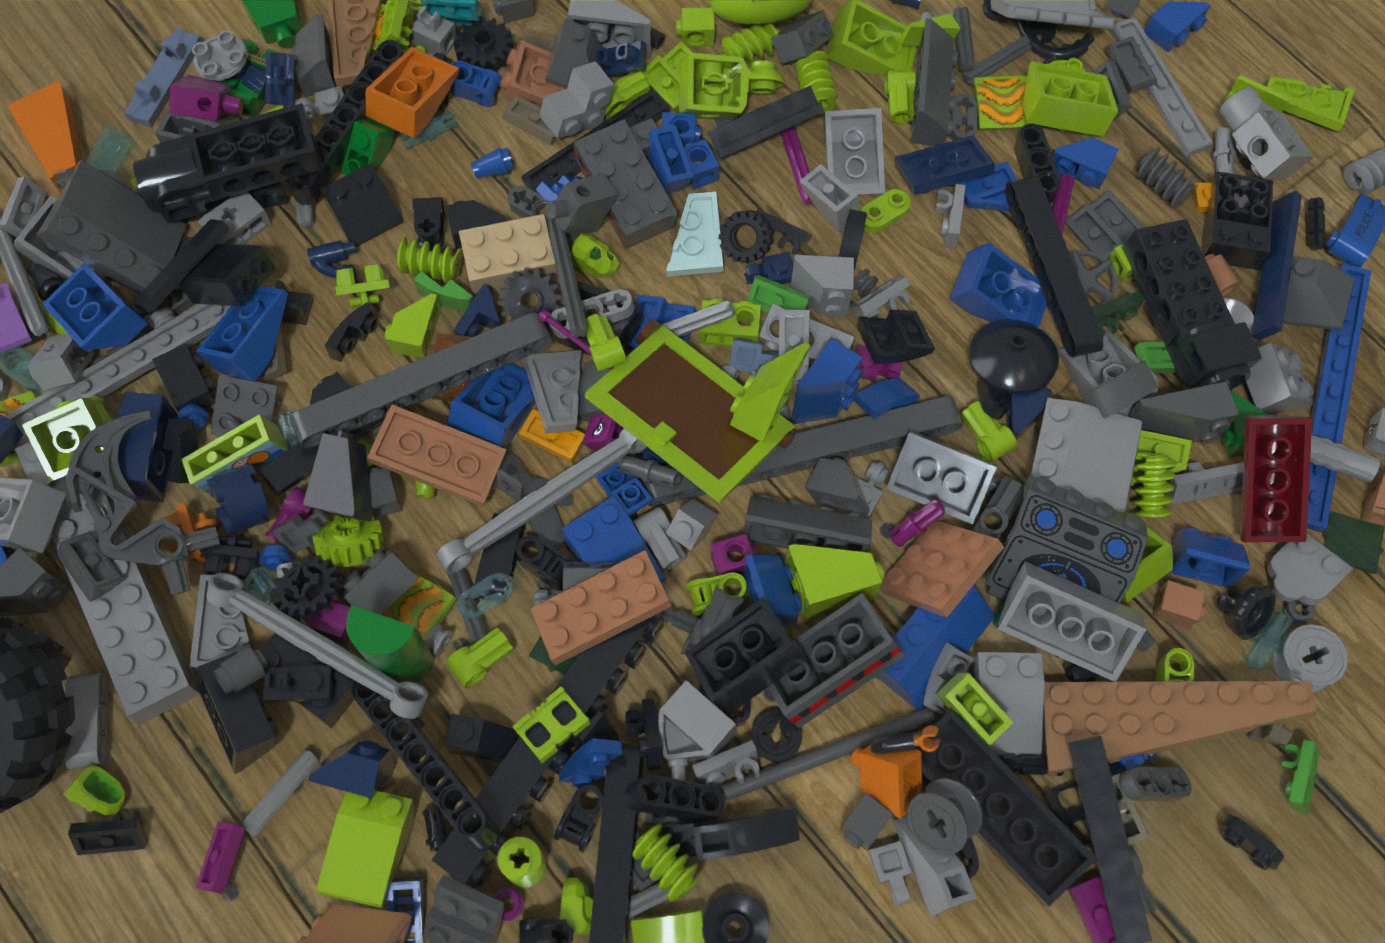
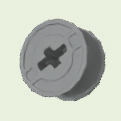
M1310 624L1298 627L1278 641L1273 650L1272 663L1276 675L1281 681H1312L1313 692H1319L1342 678L1347 669L1348 655L1343 642L1334 632L1323 626ZM1314 654L1317 660L1305 664L1302 658Z

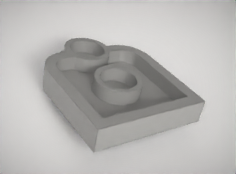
M1307 534L1306 542H1288L1273 556L1267 567V572L1274 581L1273 587L1277 597L1287 602L1299 600L1307 605L1320 604L1353 570L1350 565L1309 534Z

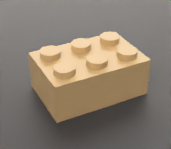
M544 214L459 231L473 297L477 295L483 284L489 286L491 294L498 293L500 288H507L508 286L504 283V279L507 277L513 280L514 270H517L520 275L524 274L525 267H529L530 273H535L537 268H541L540 275L545 276L550 273V282L558 280Z

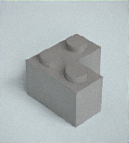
M596 61L573 68L567 89L544 96L539 114L540 118L550 131L555 134L554 136L557 139L575 135L577 132L588 128H595L604 120L614 84Z

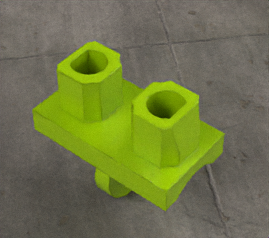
M380 264L363 266L366 282L355 284L353 268L336 270L337 287H333L335 296L359 292V297L348 298L350 307L362 306L365 303H379L378 294L367 296L366 291L390 288L389 280H384Z

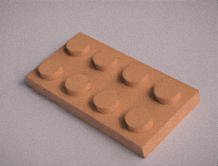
M391 404L368 454L367 462L483 507L507 449Z
M644 550L530 609L549 657L556 666L672 607V604L649 555Z

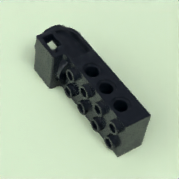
M302 103L156 144L147 150L145 159L133 162L136 182L146 205L151 211H160L168 223L207 213L205 203L324 169L312 123Z
M1183 219L1135 230L1122 246V249L1181 381L1188 386L1195 385L1196 388L1221 382H1227L1229 390L1242 385L1251 377L1250 369L1262 359V356L1246 322L1235 324L1188 220Z

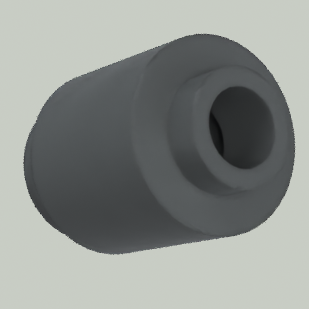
M247 648L220 663V668L214 670V674L222 689L228 694L233 690L238 692L264 677V669L268 665L259 650L253 652L250 648Z

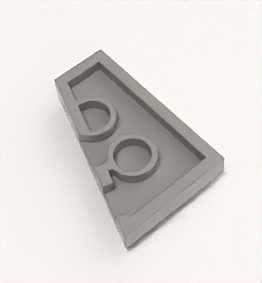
M582 350L532 354L524 358L523 363L546 434L575 431L578 416V385Z

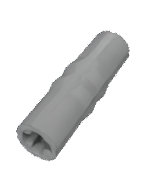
M1311 435V463L1370 483L1376 476L1380 466L1378 458L1350 449L1343 444L1334 443L1327 438Z

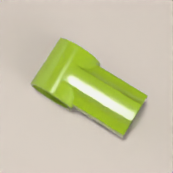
M886 71L885 95H888L889 120L895 124L903 125L913 121L915 71Z
M641 71L630 73L613 83L614 87L605 115L607 118L612 117L626 108L627 104L650 92V85Z
M598 314L587 317L586 337L590 344L589 349L598 372L627 362L618 336H614L607 317L599 316Z
M980 401L972 403L962 411L960 416L977 439L978 450L985 460L992 462L1017 448V441L1012 431L1006 425L1001 426L996 419L989 417L981 408Z
M497 627L472 646H464L455 651L446 660V664L463 688L466 689L482 680L489 668L513 652L514 649L502 631Z

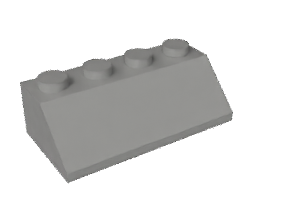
M1026 561L1023 563L1010 587L997 626L998 630L1114 682L1118 679L1147 630L1142 613Z

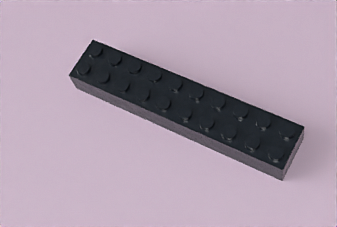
M661 612L581 652L552 693L559 687H562L589 721L599 711L604 714L608 708V705L605 704L611 694L616 696L621 691L626 682V679L623 677L630 667L636 669L644 657L642 650L648 642L653 644L662 631L660 627L662 622ZM566 701L561 702L552 710V715L563 726L570 723L577 716L576 711ZM541 723L533 725L525 734L533 746L537 748L541 747L551 737V734ZM571 734L567 741L561 746L558 745L556 747L558 752L543 764L520 737L476 797L498 826L496 841L488 848H476L454 828L432 858V861L464 885L475 889L477 885L481 888L493 871L490 869V866L498 857L501 846L511 838L516 829L521 831L526 826L532 816L529 812L536 801L541 803L551 789L549 785L551 779L555 774L559 775L569 760L568 755L573 748L577 747L579 749L581 747L579 734L576 737ZM482 823L475 827L473 833L481 828Z

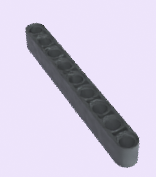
M530 313L302 408L291 415L290 422L301 447H315L320 445L323 433L335 436L336 431L348 433L386 417L391 404L403 409L542 351L552 343V338L544 322L540 321L539 313Z

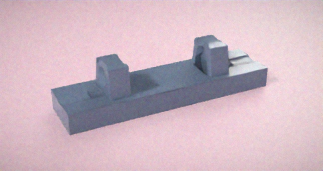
M175 28L171 37L164 39L161 44L162 51L143 81L139 80L135 86L136 93L124 111L128 120L151 128L153 127L170 98L171 84L182 79L194 58L192 47L198 42H203L199 35Z

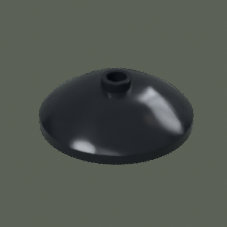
M1004 319L983 326L974 335L969 347V362L977 377L989 387L1008 394H1029L1044 388L1055 376L1059 364V355L1053 340L1037 326L1021 320Z

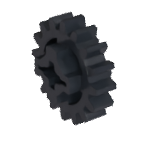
M306 555L300 564L294 559L292 561L293 567L290 570L283 567L281 570L284 576L274 579V582L279 587L271 590L275 597L272 602L281 612L297 621L302 617L308 623L314 614L318 618H322V610L324 608L332 610L333 606L330 602L340 599V595L336 590L343 588V584L339 580L341 574L328 559L323 561L319 555L313 561Z

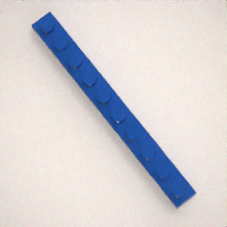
M1342 263L1338 269L1354 278V286L1342 331L1327 329L1311 416L1312 435L1327 438L1334 443L1342 444L1371 275V270ZM1311 462L1307 529L1323 533L1328 526L1337 472L1330 471L1326 467L1318 466Z

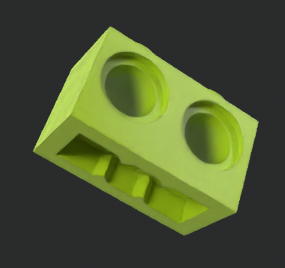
M721 299L702 300V309L724 301ZM749 301L731 302L735 309L734 316L720 323L700 329L699 345L732 347L733 338L758 342L761 305L753 304ZM748 321L751 324L748 326L740 325L738 322Z

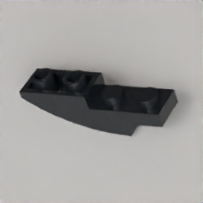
M796 806L733 812L728 817L664 823L662 826L663 836L668 833L671 835L667 846L671 847L677 843L680 845L675 854L677 858L684 854H687L689 857H697V860L728 857L770 849L800 840Z

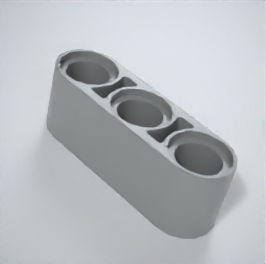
M104 673L69 676L66 681L65 696H73L75 720L65 731V733L73 736L64 758L65 765L68 769L85 768L89 763L102 766L107 760L108 681Z

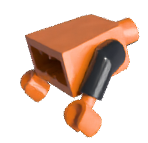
M930 725L924 728L921 736H913V733L892 735L874 740L865 749L860 747L855 749L850 761L853 766L860 769L861 789L863 792L879 802L896 817L901 819L907 815V808L911 800L922 793L921 751L915 749V746H920L927 752L935 751L941 740H930L928 737L936 736L939 729L936 726Z

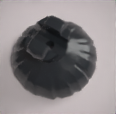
M1232 585L1227 589L1230 599L1225 595L1220 596L1216 601L1217 609L1220 612H1229L1231 614V629L1241 640L1252 639L1267 626L1275 609L1276 594L1272 588L1264 585L1253 586L1244 593L1236 585Z

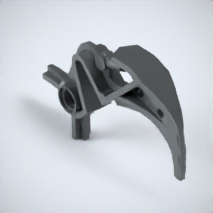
M149 410L119 417L100 427L97 426L82 439L69 462L66 484L74 512L83 511L80 495H83L87 502L85 505L94 519V528L97 532L101 533L99 536V546L102 553L114 560L164 566L171 596L190 591L183 561L188 559V552L220 545L216 527L183 534V531L178 526L162 517L121 544L114 545V540L138 507L135 502L137 497L128 486L120 471L118 463L119 445L124 434L129 429L142 422L152 420ZM98 446L103 448V451L100 453L95 451ZM100 472L102 475L100 478H95L94 474ZM90 486L113 499L115 506L114 514L103 515L96 500H93L89 494ZM167 540H173L178 543V549L175 553L166 555L160 551L161 544Z

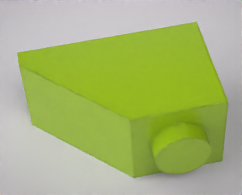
M429 294L395 313L392 324L389 323L385 330V340L388 342L392 353L418 358L427 356L441 310L437 294Z

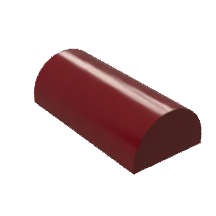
M1252 415L1245 417L1240 540L1242 542H1306L1312 418L1288 415Z

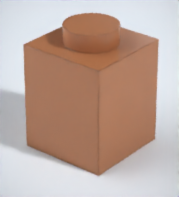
M1168 580L1159 588L1152 617L1189 629L1196 622H1201L1205 615L1207 607L1203 603L1205 592Z

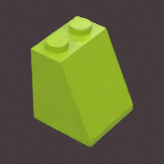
M799 544L788 546L785 564H788L791 571L792 582L790 583L793 591L798 593L801 600V614L804 622L834 613L862 593L869 602L875 600L882 580H884V572L881 564L874 561L872 553Z

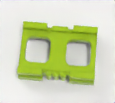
M559 687L546 698V703L542 702L541 707L537 706L536 710L531 711V715L528 713L515 723L513 729L543 764L558 752L556 748L558 745L561 746L567 741L571 734L576 737L591 723L565 690ZM563 701L568 702L577 713L576 718L565 726L561 725L552 715V710ZM541 723L551 734V737L541 747L537 748L533 746L525 734L533 725Z

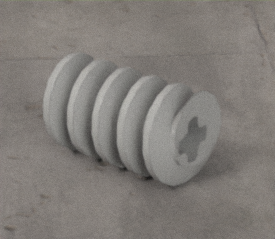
M1385 147L1348 164L1344 168V181L1351 189L1358 190L1362 194H1369L1373 190L1385 186Z

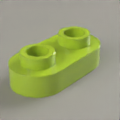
M893 189L864 205L861 211L867 212L864 230L870 233H877L905 217L911 204L908 194L902 190ZM892 200H898L901 203H895ZM870 213H876L878 216L873 217Z

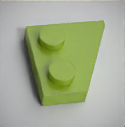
M1141 430L1137 453L1149 452L1169 455V458L1176 460L1177 465L1168 468V470L1178 473L1187 469L1192 440ZM1137 455L1131 486L1139 483L1134 480L1136 476L1144 475V471L1137 469L1136 465L1145 463V459Z

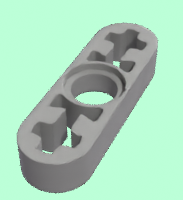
M616 289L581 301L584 315L589 309H598V315L606 316L610 324L628 318L634 311V302L631 294L624 289ZM619 301L623 302V307L621 308L617 307V302ZM605 305H607L609 311L607 313L605 312L603 307ZM565 307L552 312L551 318L561 324L562 320H566V326L564 327L570 331ZM549 324L555 336L563 339L568 338Z

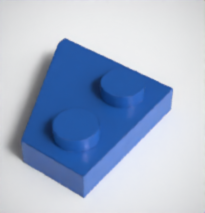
M1008 161L996 165L995 173L957 183L966 185L964 203L967 208L1011 211L1006 197V184L1017 180Z

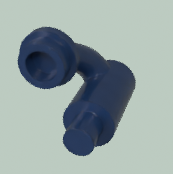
M342 240L307 248L312 267L321 274L335 279L336 270L341 269L328 264L347 260V255L357 253L354 241L343 244ZM343 264V269L353 268L354 280L357 282L358 278L354 265Z

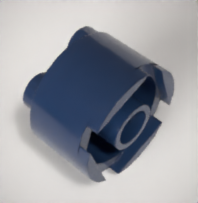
M250 463L213 474L211 479L206 480L211 497L215 498L217 504L219 503L220 507L215 508V513L220 526L224 527L226 533L232 531L233 534L269 522V518L266 516L269 515L264 492L260 481L253 482L251 479V474L256 472Z

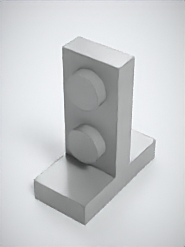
M780 310L779 356L804 342L809 344L810 310ZM809 350L794 385H798L809 370Z

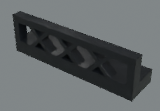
M809 85L708 131L718 157L723 158L824 112L822 104H818L812 87Z

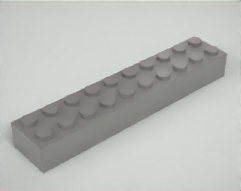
M31 442L15 448L27 479L35 480L66 493L63 501V511L56 518L51 531L57 550L59 549L60 542L89 531L99 543L101 533L97 532L94 528V519L85 505L87 502L83 495H80L83 511L75 513L66 484L67 475L50 482ZM96 472L94 474V477L100 478L102 474L100 472ZM90 486L89 494L93 500H96L103 515L114 514L115 506L113 499ZM126 524L114 540V545H119L131 537ZM109 558L123 577V581L91 602L88 601L66 569L129 718L142 724L199 695L198 687L143 564Z

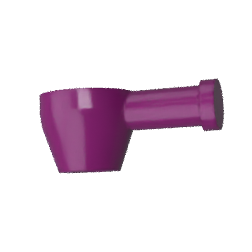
M296 486L289 493L281 507V513L269 532H266V536L279 542V539L272 532L278 524L297 514L303 520L308 519L314 508L303 505L306 495L303 489Z

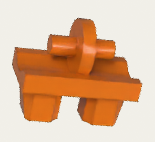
M185 502L175 505L177 512L164 518L178 526L184 534L211 527H216V531L220 529L218 520L208 519L205 512L197 515L199 521L197 522L194 512L188 510ZM178 543L171 544L173 553L178 549ZM200 549L188 552L189 557H187L186 561L196 559L200 564L204 563L205 556L200 552Z

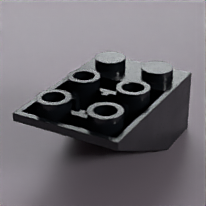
M1216 171L1202 237V253L1204 257L1209 254H1214L1215 256L1222 255L1228 265L1254 270L1260 268L1269 255L1271 248L1273 180Z

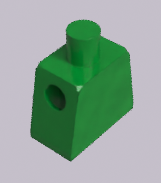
M242 0L249 19L265 43L278 42L281 48L293 46L295 43L293 36L302 29L297 0Z

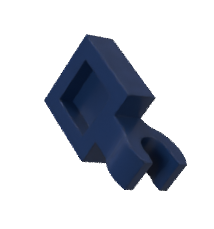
M790 252L762 257L761 264L752 263L746 265L747 272L744 273L747 284H753L757 275L780 284L791 283L793 261Z

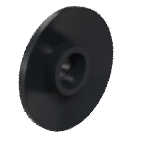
M727 893L716 898L706 909L703 916L702 935L705 943H766L769 936V921L765 910L754 898L743 893ZM731 922H736L740 926L738 935L729 933L728 925Z

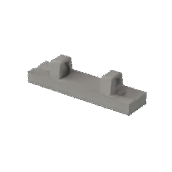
M1199 462L1189 463L1185 474L1176 475L1174 479H1171V484L1175 488L1173 491L1168 492L1167 495L1173 497V502L1171 503L1173 505L1242 491L1243 462L1204 470Z

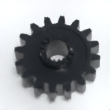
M482 17L479 23L471 20L470 26L466 24L461 25L463 32H456L457 40L453 41L458 61H464L495 72L502 66H507L506 61L511 49H514L511 31L506 30L505 23L497 25L495 18L490 22H486L485 17Z
M525 267L524 274L521 275L517 270H514L513 280L507 277L504 279V283L508 287L500 288L498 293L505 296L503 299L498 300V305L506 307L501 313L502 317L510 315L512 317L510 321H513L530 313H540L543 310L548 311L551 315L553 310L562 307L555 303L556 300L562 298L561 293H555L559 283L554 282L551 284L549 281L550 273L545 276L540 275L541 268H537L535 273H530L529 267ZM527 292L535 293L538 303L535 306H527L522 300V295Z

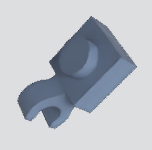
M733 338L729 366L736 370L751 372L756 370L759 365H765L779 357V352L762 351L763 342Z

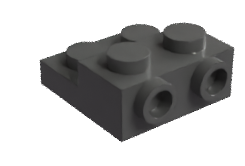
M443 875L436 887L433 907L426 916L423 937L431 943H496L505 903Z

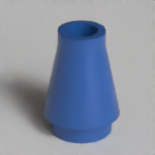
M498 147L479 160L471 162L477 179L486 176L509 174L510 170L515 169L508 147L503 149Z

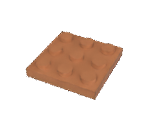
M935 521L927 527V531L915 540L895 566L886 574L884 580H882L880 591L884 595L947 618L1004 547L997 538Z

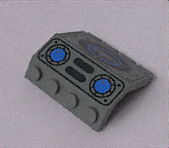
M1029 475L1024 484V500L1015 525L1003 545V550L998 554L986 576L985 584L989 585L986 594L1006 602L1010 587L1023 563L1026 561L1120 603L1135 578L1148 539L1146 522L1135 514H1124L1117 511L1108 503L1102 501L1095 502L1085 498L1083 494L1076 490H1066L1056 486L1047 478H1037Z

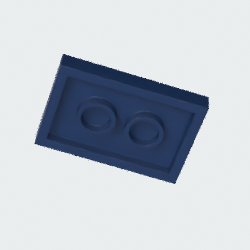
M974 135L895 157V167L914 195L928 193L934 189L953 186L959 182L978 179L984 175L995 173L994 161Z

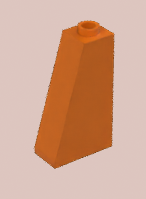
M57 80L7 106L50 180L61 193L62 190L56 184L58 179L53 174L58 170L76 168L78 162L82 160L72 101L60 81Z

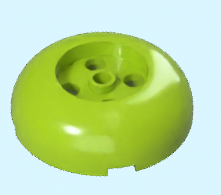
M812 0L708 1L713 11L726 21L738 24H766L783 21L800 14L809 6Z

